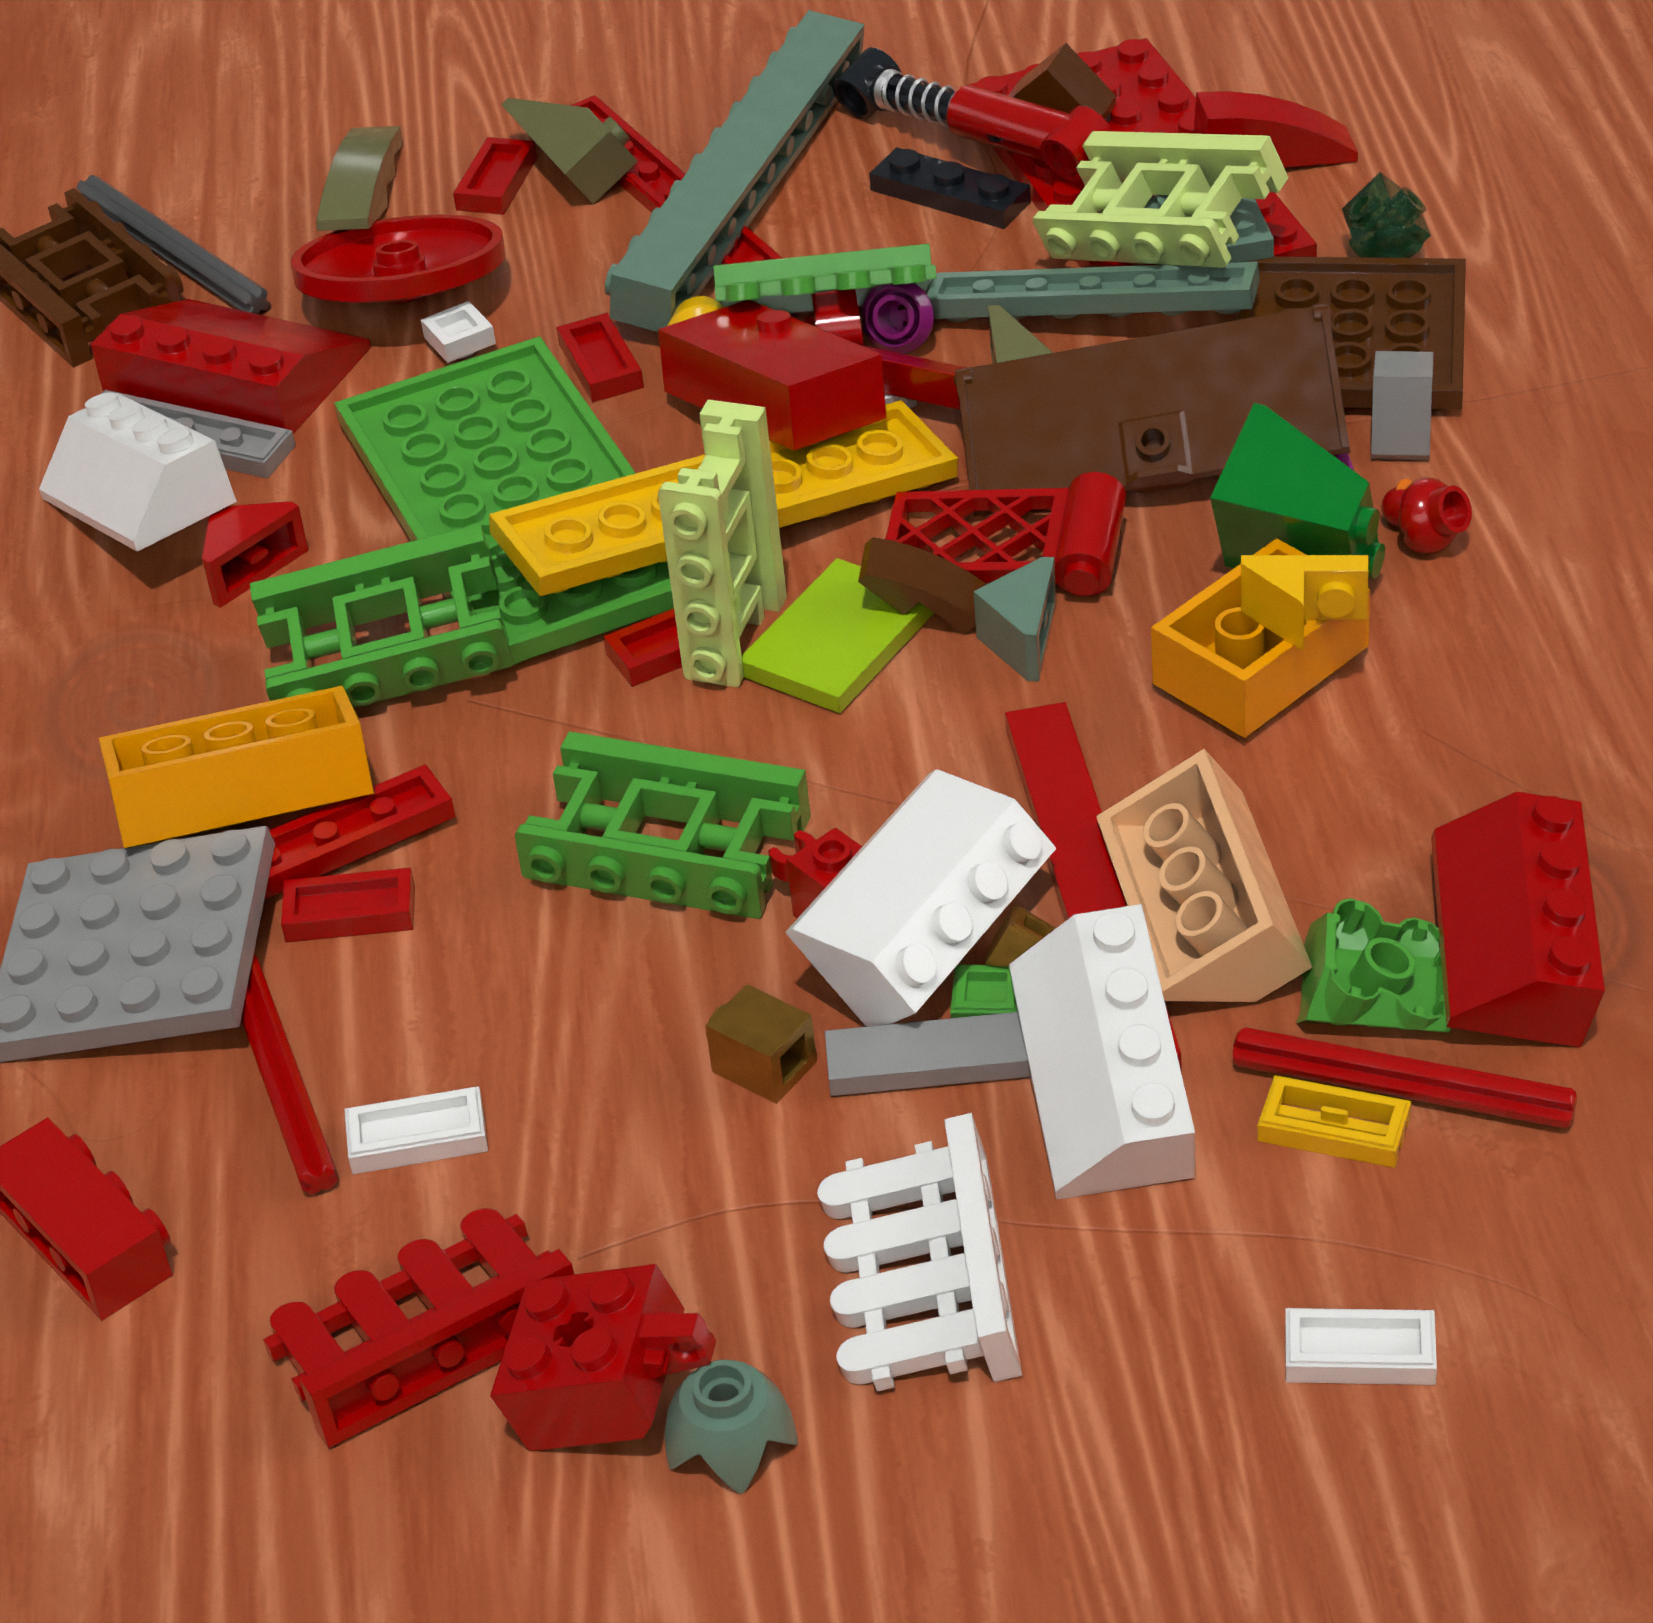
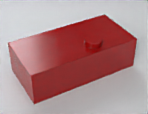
M745 300L658 329L664 392L703 409L707 400L766 407L769 440L793 451L886 419L882 354L793 318L787 311L774 310L752 300Z

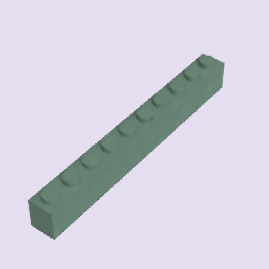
M808 10L799 24L789 29L784 44L778 52L773 51L770 54L766 68L760 76L752 78L748 91L742 100L733 103L727 120L721 128L716 127L713 130L709 144L703 152L694 155L689 170L682 180H676L673 183L669 197L661 208L656 207L652 211L648 225L640 236H633L627 253L619 264L614 263L610 267L605 280V294L610 296V319L658 332L659 328L668 325L676 308L683 301L699 296L714 275L713 265H721L725 254L728 255L734 247L735 239L738 238L739 240L743 227L749 226L838 101L833 92V82L863 52L865 24Z

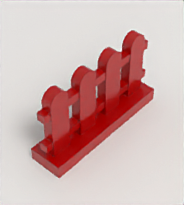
M490 1208L478 1209L467 1214L461 1221L460 1228L464 1240L444 1250L435 1241L429 1239H418L409 1242L398 1253L401 1271L381 1281H378L374 1274L366 1270L346 1273L334 1285V1292L338 1302L317 1313H314L311 1307L304 1302H290L278 1307L270 1316L273 1334L264 1338L263 1341L267 1353L274 1362L287 1356L300 1373L291 1378L295 1392L302 1401H307L317 1433L326 1446L331 1448L500 1362L527 1281L574 1275L572 1263L560 1249L553 1252L547 1250L536 1256L522 1240V1238L528 1236L525 1222L518 1214L504 1219L497 1210ZM479 1261L492 1278L472 1287L459 1270ZM415 1292L429 1310L408 1319L396 1304V1301ZM352 1324L365 1342L344 1352L331 1333Z

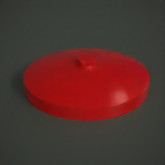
M415 215L377 220L369 229L337 230L318 237L303 245L293 254L291 268L295 287L305 295L314 298L350 303H406L475 281L498 268L504 261L506 253L502 230L493 222L463 215Z

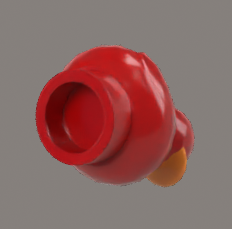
M1424 477L1414 482L1404 478L1398 482L1395 488L1385 494L1381 503V512L1385 520L1394 526L1400 527L1405 535L1403 537L1405 545L1418 553H1436L1447 548L1458 533L1464 532L1469 527L1472 519V507L1467 494L1460 487L1454 485L1447 486L1435 478Z

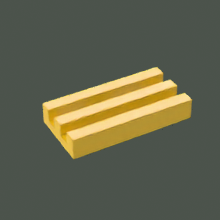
M1274 1075L1257 1125L1258 1141L1396 1168L1399 1158V1147L1402 1148L1405 1138V1127L1408 1128L1411 1119V1101ZM1292 1106H1298V1107H1303V1108H1308V1109H1313V1110H1307V1109H1302V1108H1297V1107H1292ZM1348 1116H1350V1117H1355V1118H1360V1119H1365V1120H1359V1119L1349 1118ZM1370 1121H1376V1122L1386 1123V1124H1389V1125L1380 1124V1123H1375V1122H1370Z

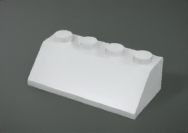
M113 392L92 397L85 403L84 409L68 416L39 487L43 500L137 552L237 502L215 440L119 393Z
M936 769L922 780L785 933L866 1027L892 1024L915 1014L1056 850V847L1014 798Z
M1142 904L1075 914L1009 964V972L1056 1200L1195 1178V1129Z

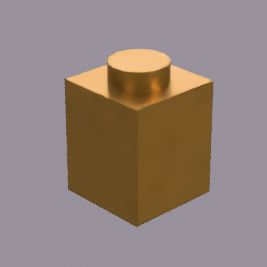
M748 984L727 1004L719 1006L705 1025L712 1072L776 1104L817 1062L812 1015Z

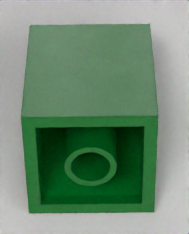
M1254 403L1210 497L1225 566L1235 568L1241 564V555H1253L1277 538L1307 555H1368V579H1376L1384 562L1385 545L1379 543L1377 529L1380 513L1378 509L1373 508L1370 483L1266 405Z

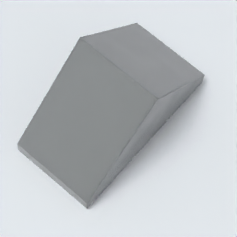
M1375 352L1371 460L1429 461L1434 352Z

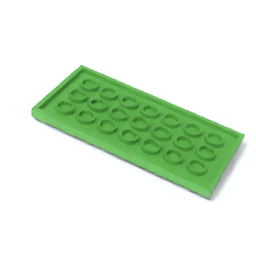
M540 336L334 402L338 422L411 541L481 523L494 562L498 589L469 596L472 613L477 615L496 609L500 610L508 635V644L514 661L513 665L562 647L574 645L579 641L616 628L629 626L634 622L674 608L668 562H659L624 572L616 577L603 578L569 588L564 592L551 593L540 597L490 534V513L635 474L631 465ZM453 591L443 593L446 599L454 598Z

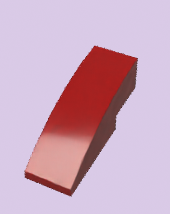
M1232 91L1196 92L1194 118L1196 134L1270 136L1284 168L1358 161V151L1346 126L1319 111L1292 101L1262 94Z

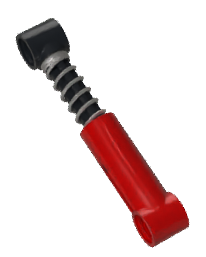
M873 47L864 50L833 82L832 86L838 102L845 110L857 118L868 119L877 110H890L894 113L901 112L905 116H914L919 120H927L932 124L940 123L941 126L949 128L956 136L1044 161L1060 177L1071 181L1081 179L1076 169L1081 161H1090L1082 145L1091 132L1112 131L1109 123L1103 116L1087 106L1078 105L1067 113L971 85L963 86L955 92L954 88L950 85L942 88L940 83L936 81L929 84L925 78L916 80L911 74L903 76L900 68L889 55Z

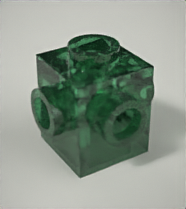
M1381 172L1342 208L1351 234L1348 242L1359 257L1411 258L1431 236L1423 216L1426 207L1421 199L1409 188H1401Z

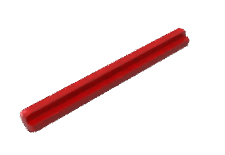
M253 954L241 1021L301 1188L310 1195H316L322 1189L331 1190L338 1180L334 1169L335 1166L257 955Z
M1248 1027L1242 1028L1237 1032L1233 1044V1063L1239 1067L1558 1128L1569 1127L1575 1116L1577 1095L1576 1091L1572 1088Z

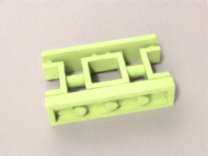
M1092 131L1082 145L1090 161H1081L1076 167L1085 187L1072 205L1050 204L1046 211H1038L1032 222L1043 241L1044 247L1054 259L1225 268L1231 260L1226 244H1235L1239 238L1230 218L1242 198L1265 199L1269 192L1279 193L1289 177L1270 136ZM1152 195H1169L1160 209L1144 208Z
M707 400L700 412L705 457L698 470L681 468L678 473L679 483L664 482L658 491L683 675L686 679L692 681L739 687L744 678L739 638L747 623L762 624L764 610L780 612L787 598L766 407Z

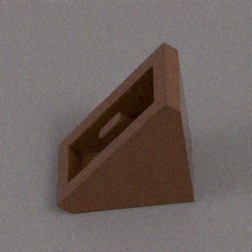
M1067 43L1022 77L1008 95L1067 113L1078 105L1087 106L1102 115L1105 120L1116 106V95Z

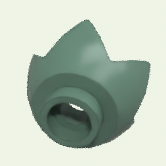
M716 1360L712 1361L710 1365L699 1367L676 1389L668 1407L664 1439L669 1469L672 1470L694 1456L701 1455L718 1477L739 1494L745 1492L757 1471L767 1441L798 1445L792 1412L781 1391L766 1374L744 1362Z

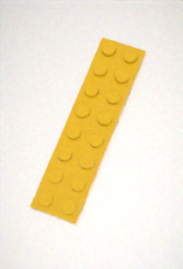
M902 400L885 405L886 419L795 451L769 440L779 529L809 519L825 517L833 512L861 504L874 503L882 498L896 495V492L922 489L932 484L957 477L958 457ZM705 454L490 513V534L540 597L551 593L564 592L569 588L603 578L616 577L624 572L659 562H667L658 491L664 482L679 483L678 473L681 468L698 470Z

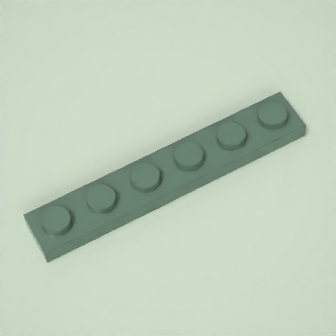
M1231 262L1225 268L1144 265L936 273L937 279H933L927 295L932 303L934 319H947L951 322H964L972 318L988 317L989 305H1000L1016 320L1025 316L1052 315L1058 319H1069L1079 314H1106L1110 317H1125L1132 313L1160 312L1164 315L1175 316L1187 311L1214 310L1221 314H1232L1242 309H1252L1260 283L1258 262Z

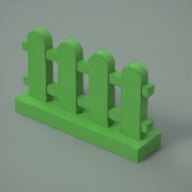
M929 243L713 265L715 298L723 307L745 300H752L771 309L783 310L789 313L814 311L812 294L855 289L858 306H862L867 295L876 285L916 283L927 294L933 279H937L936 267L931 264Z

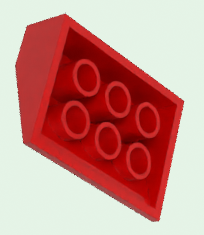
M192 299L122 313L90 344L102 391L118 392L292 430L293 434L371 348L370 339Z

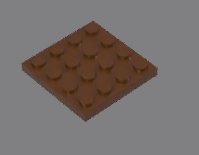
M1272 257L1248 261L1258 262L1260 283L1252 309H1242L1239 311L1238 320L1329 303V307L1334 311V318L1332 320L1333 342L1343 407L1372 410L1376 351L1434 352L1431 411L1462 409L1466 259Z

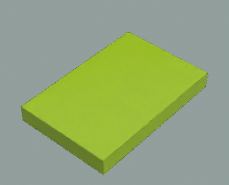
M836 558L742 654L744 678L841 713L926 623L934 612L919 602L903 615L858 582L861 566Z

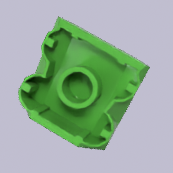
M1352 898L1341 900L1336 904L1332 913H1326L1310 924L1304 947L1313 968L1302 974L1300 1013L1296 1023L1332 1024L1334 1026L1359 1025L1399 1028L1402 1030L1450 1032L1451 1028L1446 1026L1439 928L1436 925L1415 917L1404 919L1399 924L1384 922L1378 910L1373 906Z

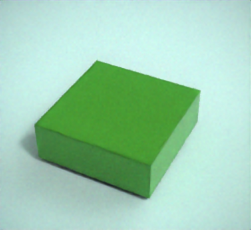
M956 965L950 1010L951 1018L1018 1012L1009 967Z

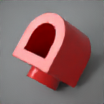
M836 290L812 294L815 316L804 318V322L864 346L856 290Z

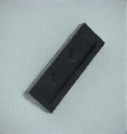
M896 147L869 173L870 189L873 192L1001 229H1005L1031 203L1029 184L1008 179L1004 175L990 174L965 167L958 162H947L919 154L911 149Z

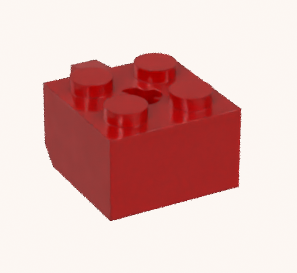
M657 1264L529 1280L526 1283L490 1397L528 1451L643 1439L652 1426L666 1375L710 1365L717 1341L713 1333L707 1329L706 1322L699 1313H684L685 1308Z

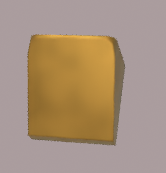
M1013 906L989 946L985 963L990 966L1009 967L1010 963L1055 930L1056 927L1020 906Z

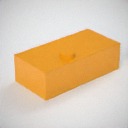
M343 685L98 738L124 848L374 794L361 724Z

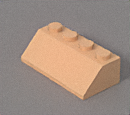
M1205 749L1096 816L1127 905L1142 904L1165 1001L1257 1002L1313 968L1244 794Z

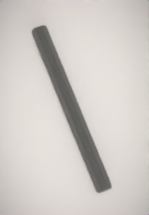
M90 175L86 181L80 180L77 184V190L89 201L95 200L103 212L114 222H121L131 236L141 243H146L150 249L238 309L258 314L260 310L266 311L270 302L266 300L268 294L266 289L98 176Z

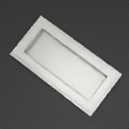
M479 1086L344 1109L348 1159L352 1174L488 1152L483 1102Z
M1286 1308V1383L1436 1385L1437 1360L1434 1310Z

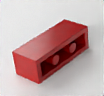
M47 1117L0 1146V1214L101 1321L173 1276L164 1247L171 1243L164 1224L150 1208L141 1212L133 1204L129 1190L114 1171L110 1170L106 1174L102 1173L96 1166L90 1149L80 1136L73 1134L67 1137Z

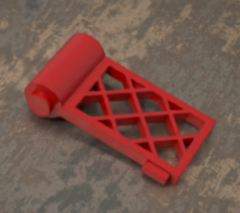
M1088 472L1074 478L1069 488L896 492L885 539L918 547L965 569L985 583H991L1033 562L1016 561L1012 557L1029 546L1034 545L1043 552L1042 557L1055 558V579L1062 589L1078 596L1098 595L1105 591L1112 581L1126 502V491L1123 484L1115 477L1101 472ZM1032 509H1052L1050 514L1033 525H1030L1021 518V516ZM990 510L993 515L974 527L963 519L974 511ZM909 512H934L936 516L917 528L907 521ZM1007 525L1018 533L999 546L988 539V537ZM950 526L961 534L942 547H939L930 540ZM974 546L985 553V555L974 562L958 563L955 560L956 557Z

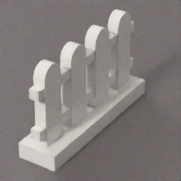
M972 1113L944 1119L948 1141L947 1147L934 1149L932 1141L915 1145L916 1154L868 1166H865L863 1158L846 1161V1171L828 1176L818 1187L817 1194L826 1215L835 1219L852 1217L853 1224L841 1226L831 1231L824 1241V1250L833 1269L845 1273L859 1270L860 1278L841 1283L833 1290L830 1296L831 1307L837 1321L841 1325L849 1328L866 1325L867 1334L846 1340L837 1351L836 1358L841 1372L850 1383L866 1384L873 1382L878 1392L895 1388L893 1377L943 1365H947L950 1374L967 1371V1360L981 1356L985 1357L994 1382L1022 1376L988 1160ZM952 1192L956 1193V1199L943 1202L942 1195ZM923 1200V1207L873 1219V1211ZM964 1246V1253L951 1256L950 1248ZM930 1253L931 1261L880 1273L879 1265ZM972 1300L973 1309L959 1312L958 1303ZM938 1308L939 1317L887 1329L886 1320Z

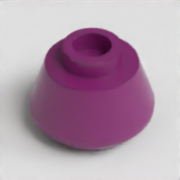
M916 283L876 285L864 301L862 308L863 328L869 340L879 349L901 354L912 352L927 340L933 327L934 312L932 303L926 292Z

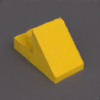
M1241 555V612L1296 648L1304 650V620H1367L1368 555Z

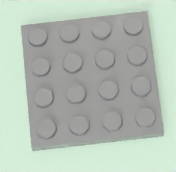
M261 826L242 830H228L204 836L170 839L159 843L121 849H108L102 852L64 858H50L28 863L0 968V1062L239 1027L275 842L268 827Z

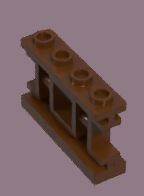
M75 188L64 192L68 207L62 208L57 203L48 207L51 222L15 238L5 229L0 228V301L73 368L92 359L88 342L94 341L105 330V326L111 324L120 314L181 301L179 295L184 292L181 278L172 265L163 264L154 256L146 243L140 244L129 235L121 222H114L103 212L95 200L89 201ZM90 265L94 267L93 269H90L64 282L61 280L62 278L70 274H73L81 269H84Z

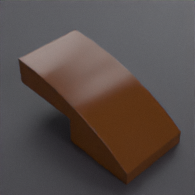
M872 537L865 543L858 580L860 584L903 615L920 602L964 635L976 626L973 591L986 585L985 582L970 572L933 553L907 544Z

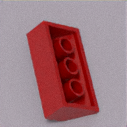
M1514 792L1435 828L1431 837L1446 1026L1454 1029L1581 1048L1605 993L1581 801L1562 799L1557 796Z

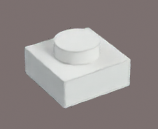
M470 301L421 319L424 338L447 363L470 357L475 352L496 344L492 324Z

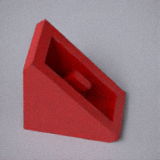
M288 501L233 505L209 515L202 561L214 605L219 608L225 606L250 589L249 583L268 578L309 551L300 509L297 504Z

